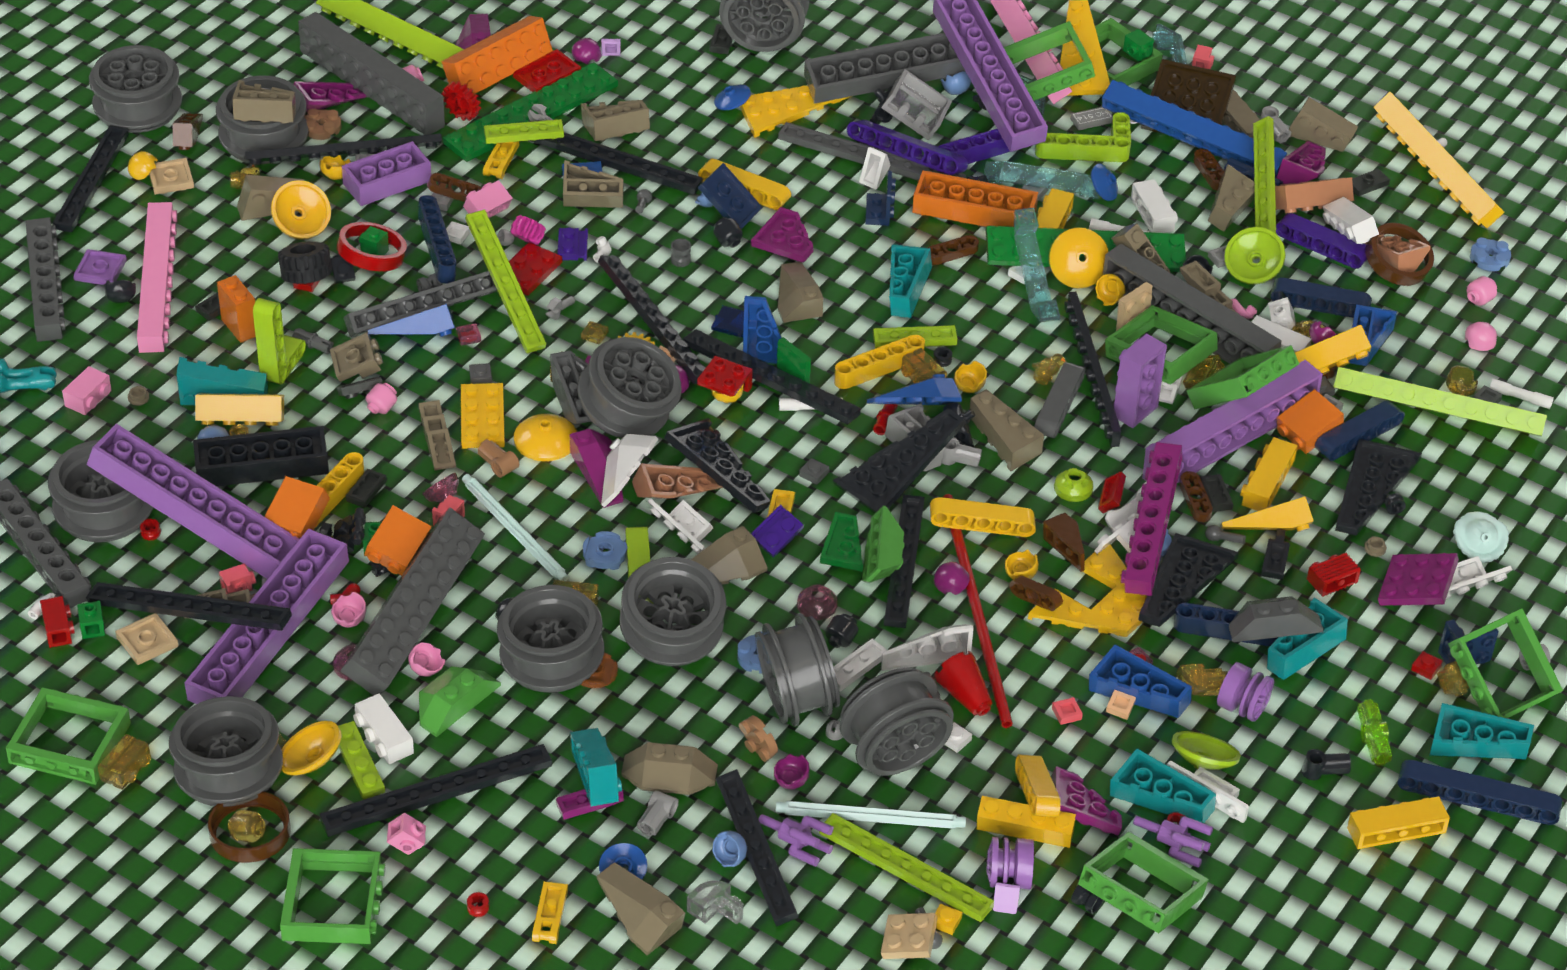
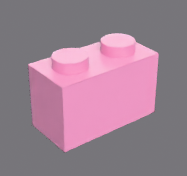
M498 180L494 183L489 182L477 192L475 190L470 192L466 196L467 199L463 207L468 214L485 210L488 217L491 218L507 209L513 198Z
M88 366L62 390L65 407L86 415L112 391L110 377L108 374Z

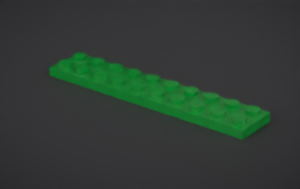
M593 62L581 68V70L575 71L571 75L543 87L537 92L535 91L444 136L443 144L464 161L468 162L494 149L496 145L493 143L486 144L484 126L530 122L528 117L529 110L538 114V112L531 109L533 104H542L547 107L545 110L546 115L554 119L580 106L582 103L617 87L618 80Z
M987 226L985 230L987 265L1050 267V248L1054 240L1061 233L1069 229ZM1092 230L1104 240L1109 252L1117 247L1111 238L1119 231ZM1144 232L1170 272H1180V267L1183 266L1186 260L1184 234ZM1080 254L1079 260L1083 262L1085 260V256L1083 254Z

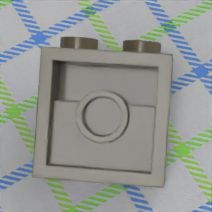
M367 332L330 349L335 374L339 382L357 374L363 379L381 370L380 365L383 364V359L380 353L376 352L380 350L379 344L375 338L371 339Z

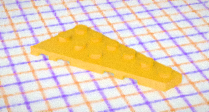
M1069 0L1066 22L1070 21L1089 56L1095 77L1070 86L1072 92L1067 96L1103 95L1110 85V80L1088 0ZM1072 41L1063 44L1060 61L1063 69L1083 62Z
M801 86L750 95L749 99L739 107L754 138L760 136V132L765 130L770 132L779 124L791 123L809 115V112L814 109L819 111L824 109V105L828 103L835 104L849 97L814 104L809 87Z

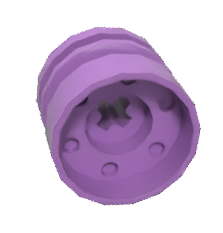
M1236 662L1228 671L1221 685L1217 705L1231 712L1239 706V716L1245 717L1247 715L1248 720L1255 722L1270 700L1274 678L1270 676L1264 678L1261 672L1256 673L1252 678V668Z
M992 837L987 851L986 866L989 887L996 886L997 877H1001V883L1007 884L1008 877L1013 878L1014 885L1020 886V889H1031L1034 839L1017 838L1015 848L1010 849L1008 838H1004L1003 848H999L998 837Z

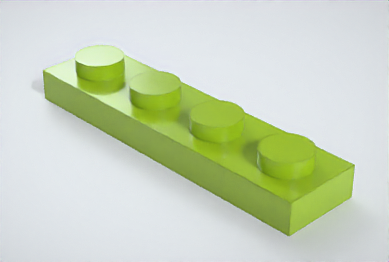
M562 119L486 125L484 126L486 144L563 138L564 129Z
M955 325L873 328L875 348L910 335L922 336L925 339V347L957 345Z
M352 721L339 725L338 727L342 734L339 749L362 799L385 793L384 783L355 722Z

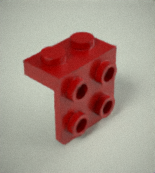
M714 356L698 377L697 384L733 397L742 385L743 391H750L752 388V369Z

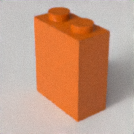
M236 275L218 281L221 320L240 343L256 337L253 318L255 298Z
M1314 389L1277 416V431L1281 436L1287 437L1293 444L1298 445V450L1300 449L1307 454L1315 448V443L1321 435L1344 423V413Z
M286 476L264 517L291 533L292 536L300 539L308 529L314 531L330 497L322 487Z
M392 505L368 543L364 555L373 563L385 566L391 573L402 576L429 535L432 526Z

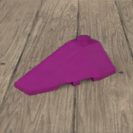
M470 14L455 45L466 49L491 36L488 14Z
M294 81L293 83L305 97L306 112L309 109L322 110L367 97L358 88H353L351 83Z
M1307 141L1283 158L1277 179L1283 181V184H1293L1317 178L1325 170L1324 158L1326 148Z
M589 428L570 434V454L601 504L608 454L612 450L609 448L612 441L609 437ZM622 490L606 507L623 502Z

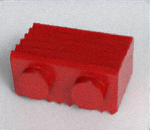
M1347 553L1335 554L1323 562H1314L1309 567L1307 580L1324 597L1332 592L1335 593V591L1342 590L1347 586L1349 587L1354 583L1357 584L1361 569Z

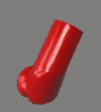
M351 583L341 594H330L331 605L341 595L349 596L352 592L360 594V586L356 583Z

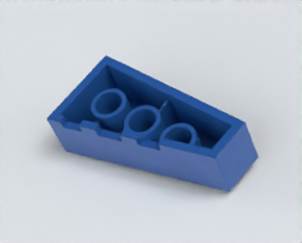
M1117 645L1110 649L1089 674V691L1111 697L1115 689L1136 697L1134 705L1179 718L1191 704L1192 686Z

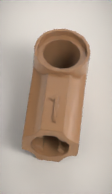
M486 439L478 448V455L491 465L493 472L499 478L517 469L520 465L517 456L512 451L505 452L493 441Z

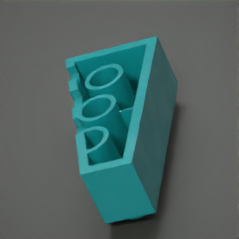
M892 244L889 294L891 316L911 318L932 269L931 249Z
M179 357L176 375L180 405H195V395L199 393L268 394L267 374L240 368L235 371L227 368L225 365L214 367L206 365L204 361L198 360L197 363L187 361V358Z
M1314 597L1308 608L1319 615L1323 632L1278 637L1268 648L1267 669L1285 680L1346 640L1348 619Z
M1442 703L1430 755L1526 759L1534 725Z
M598 728L570 732L572 754L590 806L619 802L618 792L622 791L621 780L619 777L617 778L616 762L607 747L605 736L601 735Z
M1139 749L1133 752L1110 780L1111 797L1167 815L1178 812L1186 817L1205 823L1215 810V792Z

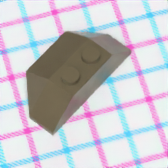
M648 742L625 755L622 777L628 779L633 785L644 791L657 790L664 793L690 795L708 786H715L718 764L696 747Z

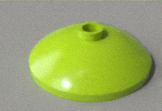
M1251 227L1241 230L1230 239L1225 249V263L1228 271L1235 279L1246 284H1262L1273 279L1281 271L1285 262L1283 242L1273 231L1262 227ZM1255 259L1260 260L1258 263L1253 262Z
M1182 731L1175 733L1172 738L1175 750L1197 769L1201 767L1205 770H1219L1232 767L1240 761V752L1229 743L1216 737L1198 732Z

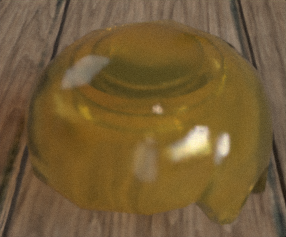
M1457 365L1451 367L1446 377L1448 390L1451 393L1467 397L1475 393L1478 381H1474V372L1465 366Z

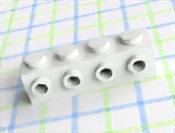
M1345 197L1322 206L1324 210L1323 218L1326 224L1331 225L1333 229H1337L1341 234H1344L1349 240L1351 239L1357 244L1366 243L1370 238L1379 234L1374 217Z

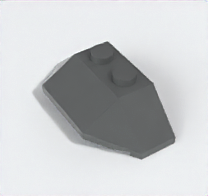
M572 351L550 354L553 387L565 418L574 424L592 422L581 406L577 390L579 377L589 364L576 357Z
M1289 596L1247 601L1230 622L1229 631L1232 642L1320 633L1323 632V627L1316 612L1294 597Z

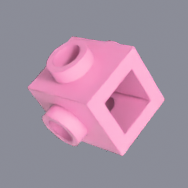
M403 813L388 823L387 843L409 855L425 844L426 825Z

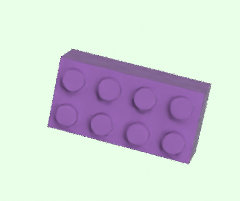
M413 141L342 165L343 185L360 206L426 184L431 176L430 161Z
M1147 333L1140 339H1137L1127 350H1123L1119 356L1120 365L1117 372L1118 380L1115 387L1116 395L1113 407L1117 419L1131 428H1134L1158 408L1167 345Z

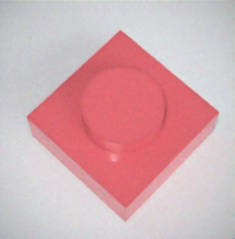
M1074 697L1052 703V710L1060 725L1082 720L1083 713Z

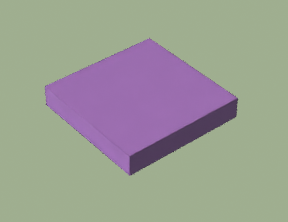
M87 249L74 273V281L104 285L109 280L112 283L119 277L127 261L126 255Z

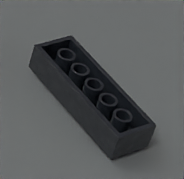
M324 426L193 440L196 474L215 486L284 479L286 476L297 478L329 473Z

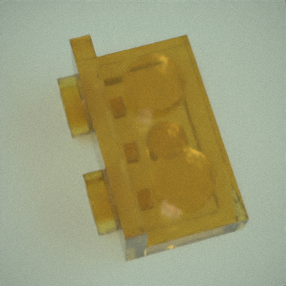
M1209 355L1189 370L1183 380L1185 388L1193 387L1224 368L1225 366L1221 362L1219 355Z

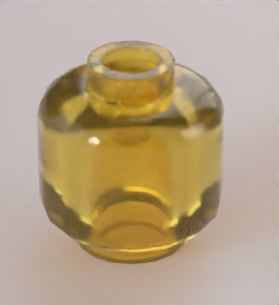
M239 810L229 819L228 829L234 840L253 843L263 836L265 821L257 812Z

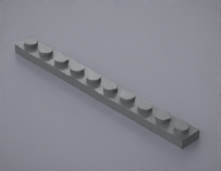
M788 122L782 127L778 136L780 140L860 164H864L867 150L870 147ZM874 148L887 154L891 165L889 170L892 173L915 180L920 179L923 170L945 174L884 150ZM962 173L951 175L966 178V174Z

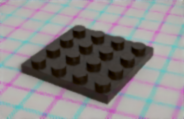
M1162 59L1151 96H1157L1162 101L1176 104L1179 108L1193 111L1198 116L1210 118L1215 123L1222 125L1235 85L1236 75ZM1141 124V129L1159 132Z

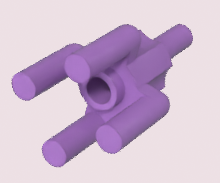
M761 814L758 819L760 824L778 831L779 839L791 844L788 850L790 856L816 867L820 859L801 850L804 846L810 845L827 854H830L833 850V845L812 836L810 829L813 828L831 835L834 829L833 826L815 818L804 816L801 823L788 818L783 822H779Z
M1136 816L1133 825L1157 833V841L1170 845L1169 856L1198 868L1202 859L1180 851L1181 848L1187 846L1200 852L1202 850L1208 852L1211 843L1191 836L1188 833V828L1210 836L1213 827L1186 816L1180 819L1179 825L1168 820H1164L1160 825Z

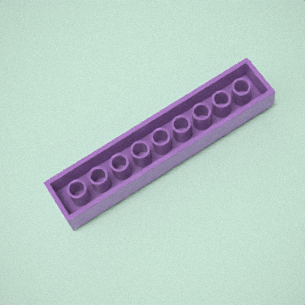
M934 0L933 13L1009 151L1013 152L1045 142L1048 126L978 1Z
M1304 360L1298 366L1248 397L1229 401L1159 440L1158 442L1182 445L1183 460L1178 482H1180L1182 473L1186 471L1196 473L1276 428L1277 416L1315 389L1320 393L1323 373ZM1156 443L1150 444L1145 450L1142 477L1144 480L1146 468L1151 466V463H1149L1150 451H1154Z
M115 424L92 448L87 466L266 579L271 576L300 540L118 424Z
M308 529L249 602L290 608L292 617L284 629L279 631L231 624L185 681L187 700L198 704L217 697H243L349 562L347 544Z

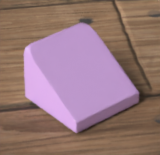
M601 39L602 56H620V39Z
M996 882L993 911L1016 914L1020 886Z

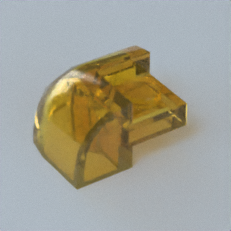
M1204 664L1181 665L1177 670V678L1192 686V695L1200 697L1218 696L1228 671H1222V668L1204 669Z

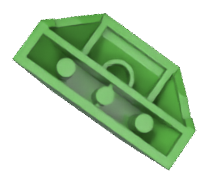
M884 505L871 517L870 521L871 528L868 532L862 574V581L865 583L888 577L903 564L904 531L889 509Z
M451 666L419 691L420 726L435 737H438L499 688L501 682L485 671Z

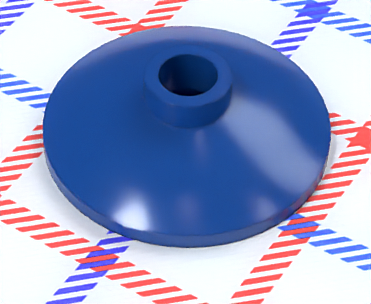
M742 84L726 87L714 100L716 108L719 110H732L743 105L751 95L750 88Z
M1096 164L1091 170L1093 186L1101 198L1106 201H1112L1118 195L1116 177L1107 166Z
M615 844L605 850L600 858V873L615 862L621 867H627V871L641 880L646 875V856L640 848L633 844Z

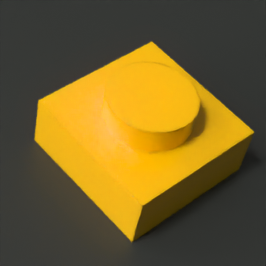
M940 903L935 912L937 916L936 929L953 935L962 919L963 912Z

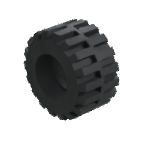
M313 241L291 244L278 252L281 277L286 282L295 284L312 283L322 280L332 273L329 247L326 244Z

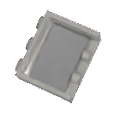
M904 69L896 79L881 108L929 140L940 127L952 101Z

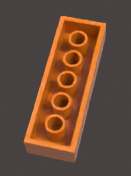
M528 16L441 62L449 84L453 81L455 83L459 81L462 86L467 84V88H472V93L476 94L514 74V71L552 52L553 49L543 18Z
M923 170L914 192L912 213L984 227L1031 228L1037 211L1039 192Z

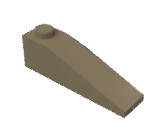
M800 261L781 264L778 312L783 323L823 316L822 293L818 284Z
M744 526L724 534L691 559L711 571L721 584H728L729 580L741 578L742 581L749 580L767 571V565L756 539Z
M614 862L597 875V880L609 902H612L619 921H622L629 939L647 956L682 928L685 912L667 895Z

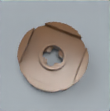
M309 109L308 114L304 116L309 129L308 135L312 139L331 138L330 135L335 132L337 135L341 131V118L336 110Z
M752 715L740 722L739 728L747 739L744 742L747 749L751 753L756 751L760 758L766 762L776 755L778 747L771 732L766 734L763 730L766 725L758 717Z

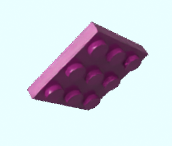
M1457 553L1393 555L1378 597L1379 605L1445 604L1459 561Z

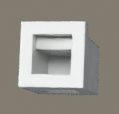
M1288 297L1268 303L1272 322L1288 329L1296 328L1294 310Z

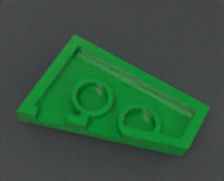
M835 512L820 556L821 564L863 572L857 516Z

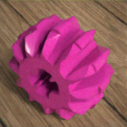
M519 215L513 221L510 232L524 242L538 245L543 239L546 229L537 221Z

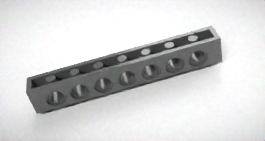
M50 217L25 220L34 327L37 342L62 339V330H66L64 318H60L64 316L63 304H59L63 303L62 291H58L62 289L61 279L58 277L60 276L59 264H55L59 263L58 251H54L58 250L57 238H53L57 237L56 227L51 225Z
M489 271L352 312L343 318L351 337L445 304L452 306L497 292L498 290Z
M8 479L0 481V523L51 591L56 594L55 596H63L64 605L69 604V607L72 608L77 604L87 601L86 597L91 589L88 578H83L78 565L71 562L68 552L61 549L58 539L51 536L48 526L41 523L38 513L31 510L28 500L21 497L18 487L12 485Z

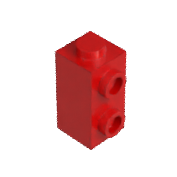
M63 596L40 600L49 648L72 644L71 634H75L73 621H68L67 619L71 618L69 604L64 605Z

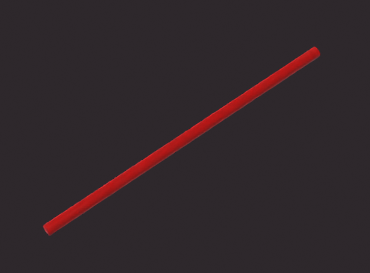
M946 494L942 498L953 499V496ZM950 528L958 562L970 575L966 592L1001 725L1003 728H1009L1013 725L962 530Z

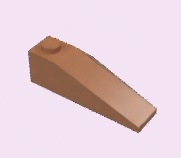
M1384 234L1379 235L1377 238V248L1382 258L1392 267L1405 272H1415L1430 250V245L1415 239H1410L1407 242L1402 241L1401 236L1395 235L1392 237L1384 236Z
M641 463L632 480L637 497L670 499L723 488L700 468Z

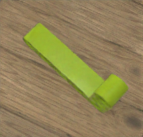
M1123 112L1115 113L1112 118L1111 136L1047 133L1045 142L1035 144V155L1042 159L1126 162L1129 160L1131 148L1130 117Z
M258 298L253 307L259 372L267 374V381L281 385L303 356L306 342L302 339L284 335L280 303Z

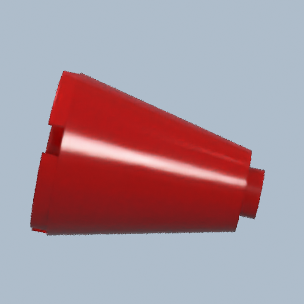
M968 651L967 655L960 652L941 664L943 669L939 673L937 670L934 673L937 683L973 715L983 716L991 709L992 700L972 652Z

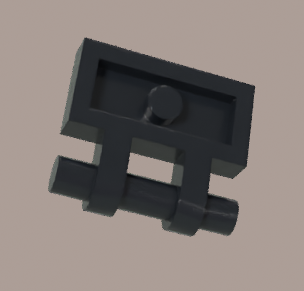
M361 507L356 508L353 516L349 515L337 521L334 525L333 538L347 544L348 554L354 551V544L360 545L362 543V539L365 536L363 525L366 522V515Z

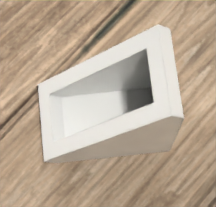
M872 147L868 148L859 180L860 183L875 190L880 186L891 166L887 154Z

